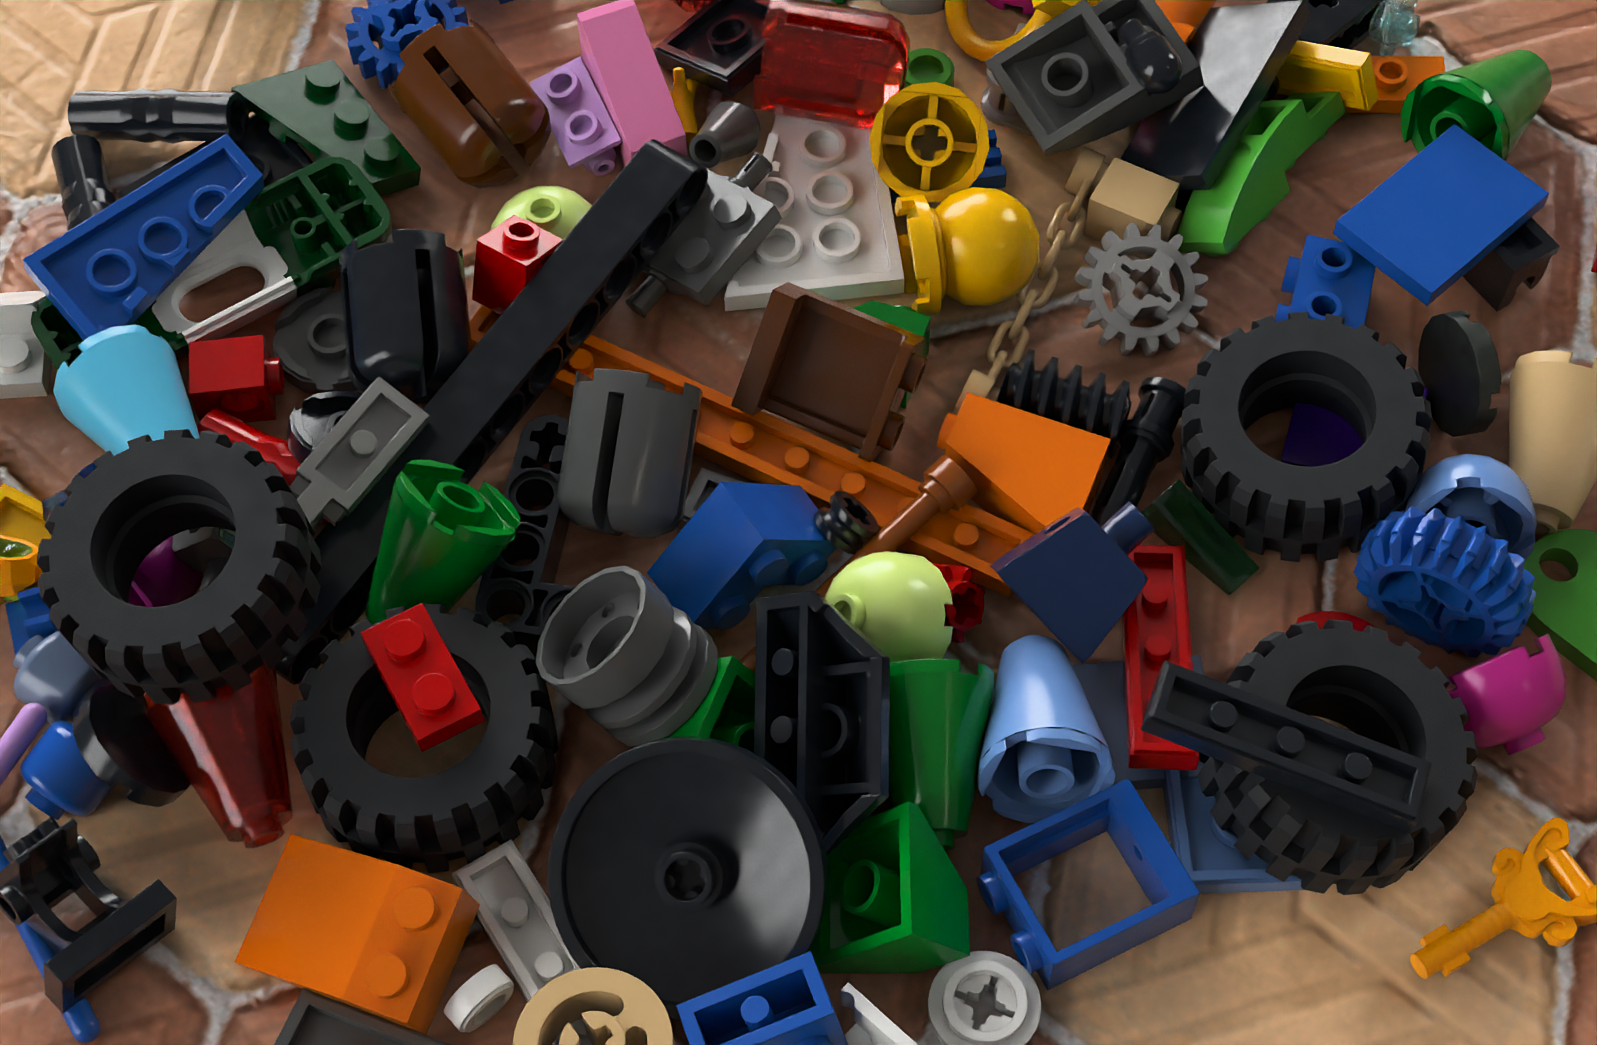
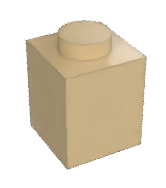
M1114 157L1089 198L1084 235L1101 242L1105 233L1112 230L1118 235L1120 240H1123L1124 230L1130 223H1136L1140 236H1147L1153 225L1157 224L1161 225L1160 240L1168 243L1174 237L1182 218L1183 211L1175 208L1180 183ZM1131 254L1141 259H1148L1152 257L1146 254Z

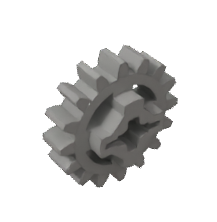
M1130 223L1124 230L1123 240H1120L1118 235L1112 230L1108 231L1101 239L1104 251L1091 246L1083 257L1092 268H1080L1075 275L1074 281L1086 286L1087 289L1076 295L1074 305L1080 307L1089 306L1091 310L1082 322L1083 327L1086 329L1099 324L1104 331L1100 335L1098 343L1105 346L1113 337L1121 340L1120 351L1123 356H1128L1136 344H1141L1145 356L1152 357L1158 351L1159 340L1168 349L1175 348L1181 342L1178 330L1190 334L1199 324L1189 312H1201L1207 306L1208 300L1201 295L1195 294L1196 290L1202 288L1208 282L1206 274L1192 273L1191 267L1200 257L1198 252L1188 253L1183 256L1178 251L1183 240L1180 234L1174 236L1168 243L1160 240L1161 225L1154 224L1147 236H1140L1136 223ZM1138 253L1152 257L1133 261L1126 255ZM1169 270H1171L1177 281L1179 293L1172 289ZM1139 281L1146 283L1150 287L1142 300L1132 294ZM1102 286L1110 291L1113 305L1112 312L1105 302ZM1149 319L1158 326L1143 328L1129 324L1132 321Z

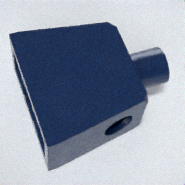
M1129 501L1101 527L1086 511L1077 507L998 558L990 567L1069 652L1083 664L1091 657L1146 585L1147 576L1128 555L1154 532L1155 528Z

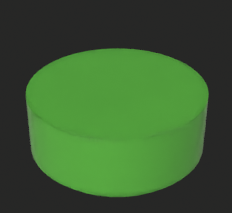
M930 48L916 49L907 53L898 65L897 86L899 92L912 84L938 82L953 87L955 72L953 62L946 54Z

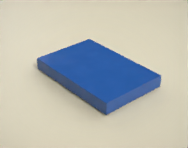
M1454 124L1336 221L1333 234L1428 306L1542 209L1549 193Z

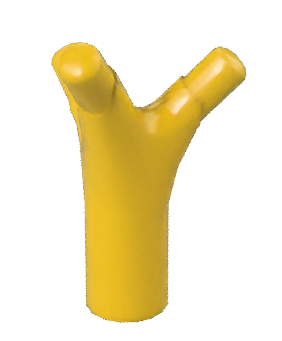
M676 67L673 69L674 89L673 91L669 90L685 131L686 143L690 145L691 140L698 134L694 101L697 87L700 83L690 78L686 81L684 68Z

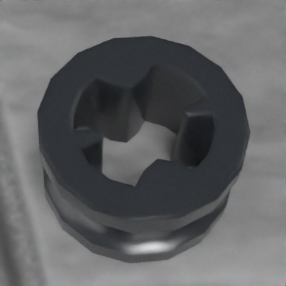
M839 490L830 497L831 508H820L815 513L814 520L822 534L832 544L842 551L854 555L863 547L862 537H873L879 531V525L872 513L859 500Z

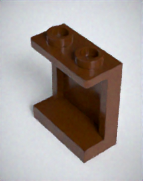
M787 282L772 290L731 406L752 415L757 414L763 409L858 448L860 449L858 458L871 462L883 452V449L892 451L900 437L906 417L897 412L905 391L914 394L923 377L928 359L919 354L925 338Z

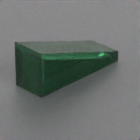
M1180 479L1141 511L1155 528L1154 534L1169 546H1184L1185 559L1227 595L1232 594L1259 569L1257 564L1214 519L1211 513Z

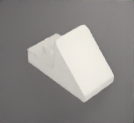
M43 291L0 293V399L48 396L51 360L36 338L30 322L32 311H37L38 303L47 297Z

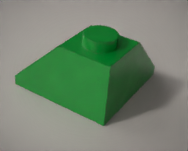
M906 802L865 819L827 855L829 881L827 904L822 924L811 946V953L820 974L921 973L970 956L968 889L918 805Z

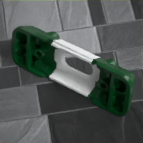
M343 157L320 159L264 187L255 196L254 200L225 227L132 325L146 327L150 334L158 337L162 336L173 349L176 360H179L189 355V342L220 339L309 291L330 286L333 289L336 284V278L340 276L339 258L342 249L356 239L358 241V250L374 244L387 242L392 230V218L389 209L353 161ZM240 266L256 268L265 279L262 291L202 322L187 320L179 310L180 301L186 293ZM48 297L40 301L37 311H32L30 322L36 338L58 371L64 361L69 367L82 353L78 345L84 340Z

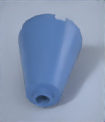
M1028 635L1009 644L1001 655L977 770L978 789L982 797L986 794L992 799L993 810L1001 816L1024 823H1036L1113 786L1116 773L1112 754L1065 648L1052 638Z

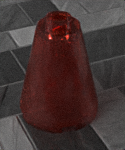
M262 665L249 674L253 683L235 692L230 685L216 689L217 697L215 699L194 703L187 693L181 694L180 702L176 704L154 703L146 693L144 698L147 705L143 706L148 721L227 840L230 842L243 841L246 848H257L281 838L285 833L283 826L293 818V809L275 668L273 667L269 670L265 665Z

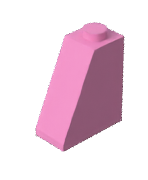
M618 0L577 13L582 60L623 142L614 147L623 167L628 164L646 142L652 139L658 140L687 156L685 131L634 0Z

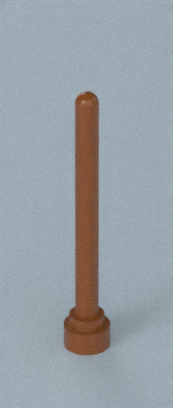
M942 455L923 473L925 481L918 486L921 493L814 592L819 593L825 598L833 578L855 559L877 552H895L937 512L946 514L951 508L958 511L977 494L976 486L970 477L953 460ZM756 646L739 660L754 673L756 667Z

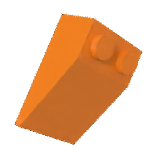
M290 834L235 963L427 1035L480 904L461 887L398 864Z

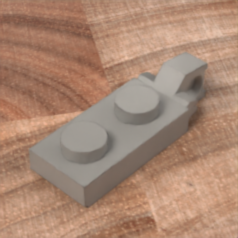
M380 377L375 379L296 470V479L289 488L294 496L297 497L296 500L313 530L319 526L323 519L335 527L344 516L348 517L429 423V414Z

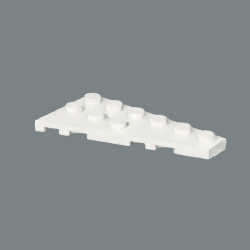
M858 6L802 11V13L807 14L812 31L791 49L783 91L780 92L772 132L768 135L763 156L772 164L773 170L766 175L753 191L754 194L775 204L782 219L733 275L732 280H729L724 297L725 312L764 308L768 304L772 290L787 282L831 300L904 293L905 279L889 186L882 181L871 159L869 136L876 117V109Z

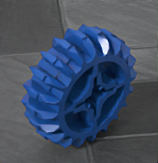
M1412 506L1405 513L1391 511L1385 520H1379L1375 528L1370 529L1361 545L1362 549L1357 556V565L1353 571L1359 579L1356 589L1362 595L1368 597L1367 606L1371 610L1382 612L1386 616V625H1396L1405 631V634L1416 637L1428 645L1442 647L1448 654L1453 653L1455 650H1461L1469 657L1477 658L1482 652L1497 655L1502 647L1511 646L1515 637L1521 635L1533 611L1534 605L1532 603L1537 594L1532 588L1535 577L1528 570L1523 569L1525 563L1523 557L1507 551L1508 541L1505 539H1494L1486 534V526L1476 528L1467 524L1462 515L1455 519L1446 517L1437 508H1433L1428 514Z

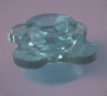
M1384 0L1379 5L1370 23L1369 37L1382 44L1380 56H1392L1399 45L1407 47L1413 41L1420 26V16L1414 13L1418 0Z

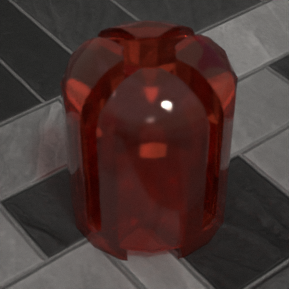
M814 0L770 1L761 38H765L761 61V75L755 74L754 109L766 111L769 114L871 132L877 112L891 96L900 92L905 87L909 65L910 39L904 23L889 13Z

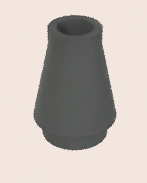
M726 101L716 105L709 113L699 133L690 142L689 151L692 159L706 168H712L721 162L751 153L757 146L760 136V122L756 113L743 103Z

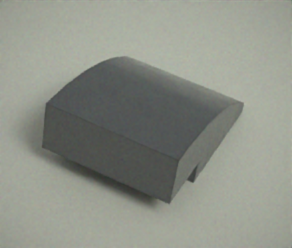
M1082 0L985 61L987 68L1046 156L1087 144L1122 130L1175 103L1204 85L1200 64L1155 0H1102L1092 7L1087 0ZM1139 19L1147 32H1159L1160 35L1168 39L1180 56L1183 64L1182 78L1171 91L1162 94L1146 91L1127 66V59L1124 54L1128 46L1119 34L1120 28L1127 21Z

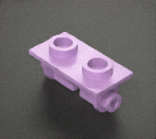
M579 56L529 82L532 89L548 108L552 132L570 169L582 164L587 171L593 172L596 176L609 174L615 167L616 152L613 147L623 142L581 57Z

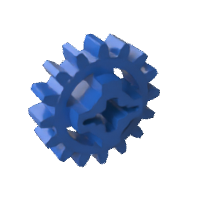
M366 0L367 9L353 7L351 13L354 23L346 24L345 30L353 65L359 64L364 79L377 75L380 88L386 89L388 84L391 85L394 80L397 81V77L405 65L399 57L400 53L419 34L438 23H441L446 30L460 26H469L465 7H457L456 0ZM373 41L378 42L379 49L373 44ZM449 65L446 66V67H444V68L439 72V74H441L442 72H444V71L449 67Z

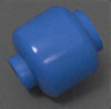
M59 720L53 722L20 765L23 779L32 787L25 798L36 808L56 820H59L65 811L81 817L92 815L118 782L116 780L109 786L95 775L80 753L73 735V723Z

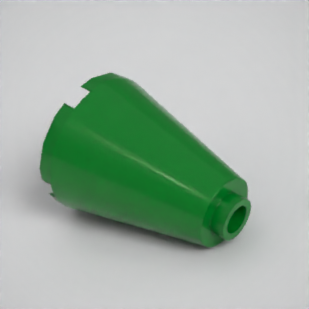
M1515 50L1431 76L1418 84L1416 88L1408 93L1401 109V134L1404 142L1407 143L1411 140L1417 152L1420 153L1455 124L1506 161L1551 90L1552 77L1550 70L1544 60L1537 54L1528 50Z
M411 460L406 463L403 471L401 470L394 482L366 604L365 616L370 624L386 619L385 610L401 606L408 610L420 603L444 604L446 613H448L514 540L516 530L520 525V516L513 504L496 488L483 481L479 491L461 482L460 479L465 471L453 465L433 460Z
M915 659L891 662L889 705V800L891 808L906 802L918 805L944 850L954 849V839L968 834L978 779L977 770L994 691V671L987 665L977 663L978 676L961 673L960 660Z

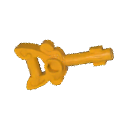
M1553 817L1546 822L1530 840L1523 854L1515 848H1503L1495 855L1492 860L1491 871L1497 878L1491 886V895L1496 904L1454 928L1452 931H1449L1444 924L1422 937L1419 943L1423 948L1410 955L1411 964L1420 977L1427 979L1439 971L1445 977H1448L1470 962L1471 958L1468 956V953L1509 928L1532 939L1537 938L1542 933L1549 945L1563 947L1571 942L1577 931V926L1597 923V885L1591 881L1566 850L1569 845V827L1566 821L1562 818ZM1545 866L1571 899L1570 901H1565L1547 889L1543 884L1539 867Z

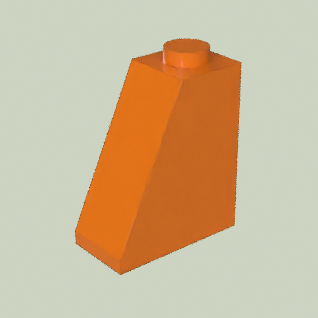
M967 392L958 414L947 413L939 432L937 448L945 450V456L959 465L970 477L977 489V494L971 499L987 513L1036 534L1077 507L1089 513L1105 473L1111 439Z

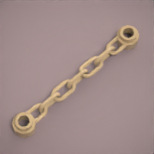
M1085 146L1083 147L1064 188L1076 194L1073 202H1065L1057 208L1046 232L1047 241L1050 243L1051 248L1045 260H1039L1033 273L1034 276L1035 272L1040 269L1038 273L1040 280H1045L1048 274H1050V278L1038 300H1036L1038 293L1034 289L1030 290L1026 296V291L1033 276L1030 282L1017 293V298L1022 307L1016 319L1005 321L998 327L987 349V361L992 366L988 376L977 370H972L956 403L953 414H958L967 392L992 401L997 400L1000 388L994 386L1000 372L1008 371L1013 362L1018 363L1028 344L1029 332L1024 323L1031 309L1044 307L1058 282V270L1053 264L1059 251L1074 247L1086 225L1087 212L1082 205L1087 195H1092L1110 165L1104 162L1105 155ZM1069 211L1067 215L1068 221L1073 222L1077 215L1079 218L1069 239L1065 241L1066 231L1060 230L1056 237L1055 232L1065 212ZM1011 329L1008 338L1016 340L1020 334V339L1010 359L1006 361L1008 356L1006 351H1000L997 357L995 354L1006 331Z

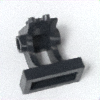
M51 816L37 826L35 830L14 842L3 852L10 864L0 871V908L14 924L21 925L26 922L56 954L44 963L45 995L63 1014L175 929L177 898L158 879L131 900L122 899L114 895L93 873L101 866L99 857L88 841L77 834V822L73 818L60 827ZM73 892L97 916L77 932L68 928L51 910Z

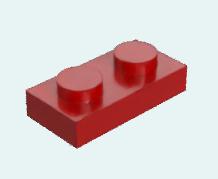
M423 603L360 632L370 657L421 752L484 722L480 706Z

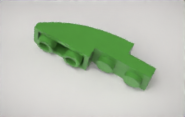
M1340 91L1292 93L1285 100L1262 101L1211 190L1192 191L1178 230V234L1183 237L1178 251L1180 253H1205L1209 257L1228 254L1239 246V241L1255 225L1266 220L1271 215V210L1291 192L1285 171L1291 169L1296 164V159L1313 143L1323 139L1327 134V130L1346 113Z

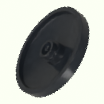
M686 736L659 739L637 746L606 762L589 776L568 802L556 827L549 853L548 892L551 910L562 941L580 969L593 967L611 968L638 978L656 993L665 1006L669 1019L681 1021L676 1005L809 952L822 924L827 904L829 881L826 849L818 824L802 795L778 769L765 759L735 744L713 738Z

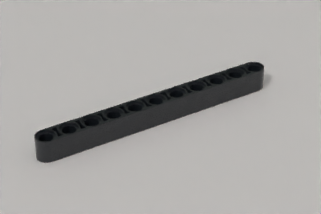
M655 139L646 142L423 408V411L430 415L429 423L348 517L344 516L335 527L328 522L314 539L320 549L322 564L319 573L314 575L321 586L317 604L312 609L303 608L302 612L309 623L298 641L295 642L288 638L282 645L281 650L285 657L271 669L293 685L300 684L308 669L311 667L317 669L322 664L319 657L321 651L332 640L336 639L340 642L348 632L349 627L353 626L365 611L394 482L401 470L403 471L406 463L411 460H433L453 465L465 471L460 481L468 485L699 201L708 180V170L705 166Z

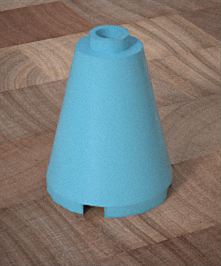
M139 325L116 326L89 336L78 345L82 353L68 367L64 361L57 371L53 392L63 415L106 452L110 450L114 456L129 449L127 441L148 434L155 441L164 439V431L189 429L195 439L200 437L174 351L162 336L158 337L150 334L146 327Z

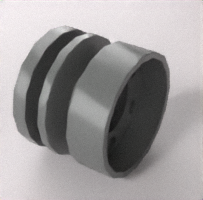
M627 566L606 568L586 578L565 596L549 617L538 641L536 665L542 679L570 702L585 709L588 717L604 726L605 731L611 736L631 747L640 746L671 735L693 715L707 696L717 672L718 649L710 634L701 626L694 624L684 611L671 606L667 596L639 571Z

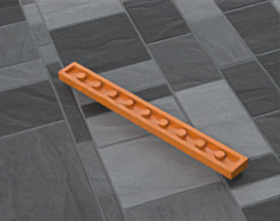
M483 305L480 306L469 321L472 350L501 316ZM591 334L548 385V387L573 397L576 372L579 371L593 379L595 368L650 374L649 380L665 385L664 390L683 395L685 382L694 385L703 392L694 454L760 484L801 486L818 510L822 507L831 508L830 497L836 491H844L854 496L872 513L879 525V531L921 493L918 488L921 484L919 481L874 461L868 462L858 458L859 455L763 411L752 415L732 407V397ZM966 503L958 511L951 508L946 514L937 512L900 548L915 555L923 556L932 563L970 567L972 569L970 580L1009 597L1012 593L1011 588L997 575L990 565L1035 534Z

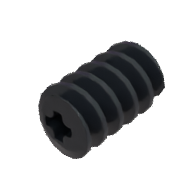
M1028 349L1018 363L1013 362L996 402L1111 439L1108 458L1113 459L1117 451L1120 431L1123 423L1128 420L1132 401H1130V382L1123 380L1111 395L1106 393V374L1100 372L1088 387L1082 384V366L1077 364L1065 379L1060 378L1058 358L1053 356L1041 371L1036 370L1035 350Z

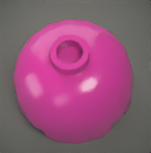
M1549 634L1534 639L1539 650L1536 653L1529 655L1525 646L1520 648L1516 646L1448 676L1451 683L1456 686V688L1449 690L1448 693L1452 699L1461 698L1470 717L1463 726L1464 731H1473L1476 737L1477 748L1503 744L1507 754L1511 755L1546 739L1540 727L1559 714L1566 699L1567 680L1560 656Z

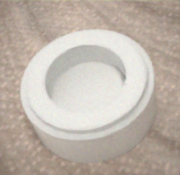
M497 964L487 966L472 976L454 993L444 1008V1014L460 1032L474 1031L490 1020L506 1004L514 991V983Z

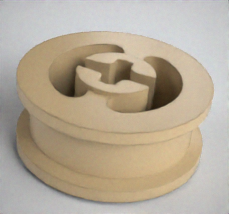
M601 967L574 970L544 985L524 1007L517 1021L513 1036V1045H552L556 1037L561 1033L559 1045H581L579 1036L571 1024L582 1018L588 1039L592 1045H676L669 1015L656 993L644 982L628 973Z

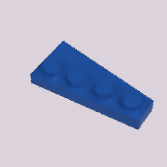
M226 133L22 259L25 271L83 340L111 327L132 325L264 188L263 174Z

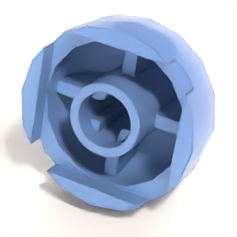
M1463 454L1447 457L1428 467L1420 476L1415 489L1407 499L1405 512L1412 506L1419 508L1426 514L1433 508H1437L1446 517L1453 519L1462 515L1467 524L1476 528L1486 526V534L1494 539H1505L1508 541L1507 551L1509 553L1520 555L1526 560L1533 551L1537 520L1528 486L1508 465L1489 456Z

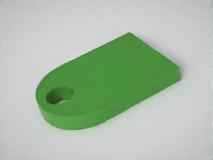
M1586 529L1560 530L1556 534L1550 533L1539 539L1534 544L1532 553L1525 560L1523 569L1528 570L1535 577L1532 588L1537 593L1532 603L1534 605L1533 611L1526 624L1539 637L1549 634L1556 650L1597 681V532ZM1544 561L1559 562L1568 568L1572 579L1563 582L1552 580L1542 572L1539 563Z

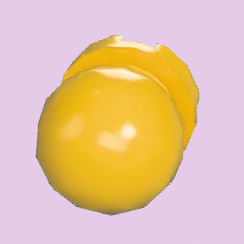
M970 187L949 194L935 209L929 207L923 194L897 197L896 215H907L908 234L897 235L905 279L904 292L905 294L917 293L918 299H915L914 304H911V308L916 313L924 315L939 314L942 299L945 298V295L964 305L992 306L1012 299L1030 282L1039 263L1040 236L1031 214L1016 198L995 188Z

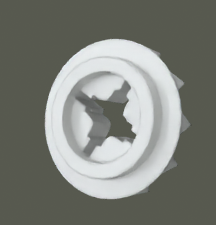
M993 951L970 952V956L943 966L932 982L928 997V1018L937 1032L940 1044L1026 1045L1035 1031H1037L1041 1016L1039 989L1031 974L1019 962L1009 956ZM990 984L996 985L994 990V996L996 997L995 1009L1004 1013L1002 1017L990 1015L985 1024H981L979 1030L973 1029L974 1021L972 1020L973 1008L964 1004L967 999L978 1002L982 998L983 993L988 992Z

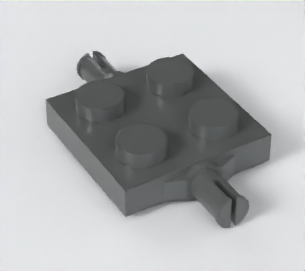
M754 152L752 157L734 177L721 176L708 170V180L701 198L645 266L643 271L648 277L630 298H627L626 304L636 314L645 318L666 292L687 295L708 306L780 222L782 217L775 204L752 193L766 175L773 170V166L767 158Z

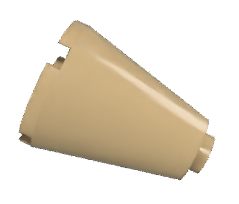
M1560 350L1534 351L1520 356L1516 360L1514 370L1511 372L1509 467L1528 486L1537 520L1535 534H1556L1557 529L1570 527L1597 480V358H1594L1593 366L1589 368L1571 364L1573 352Z

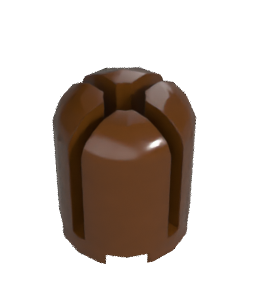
M469 19L474 27L460 26L446 30L441 23H438L419 34L400 53L399 57L405 65L397 77L395 90L388 84L391 96L460 181L477 188L502 185L519 175L464 105L474 98L529 166L541 155L551 134L548 108L481 25ZM449 65V67H448L444 72H442L441 74H439V72H440L444 67H446V66Z

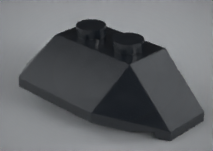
M806 591L757 598L754 754L765 759L778 769L802 795L818 824L827 856L889 797L890 658L819 593Z

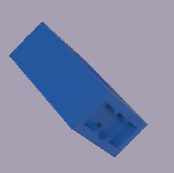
M1129 778L984 847L981 873L977 877L980 894L989 910L994 915L1002 912L1015 933L1010 936V940L1018 961L1029 974L1037 971L1047 990L1192 919L1200 895L1198 888ZM1107 831L1152 905L1057 952L1013 876Z

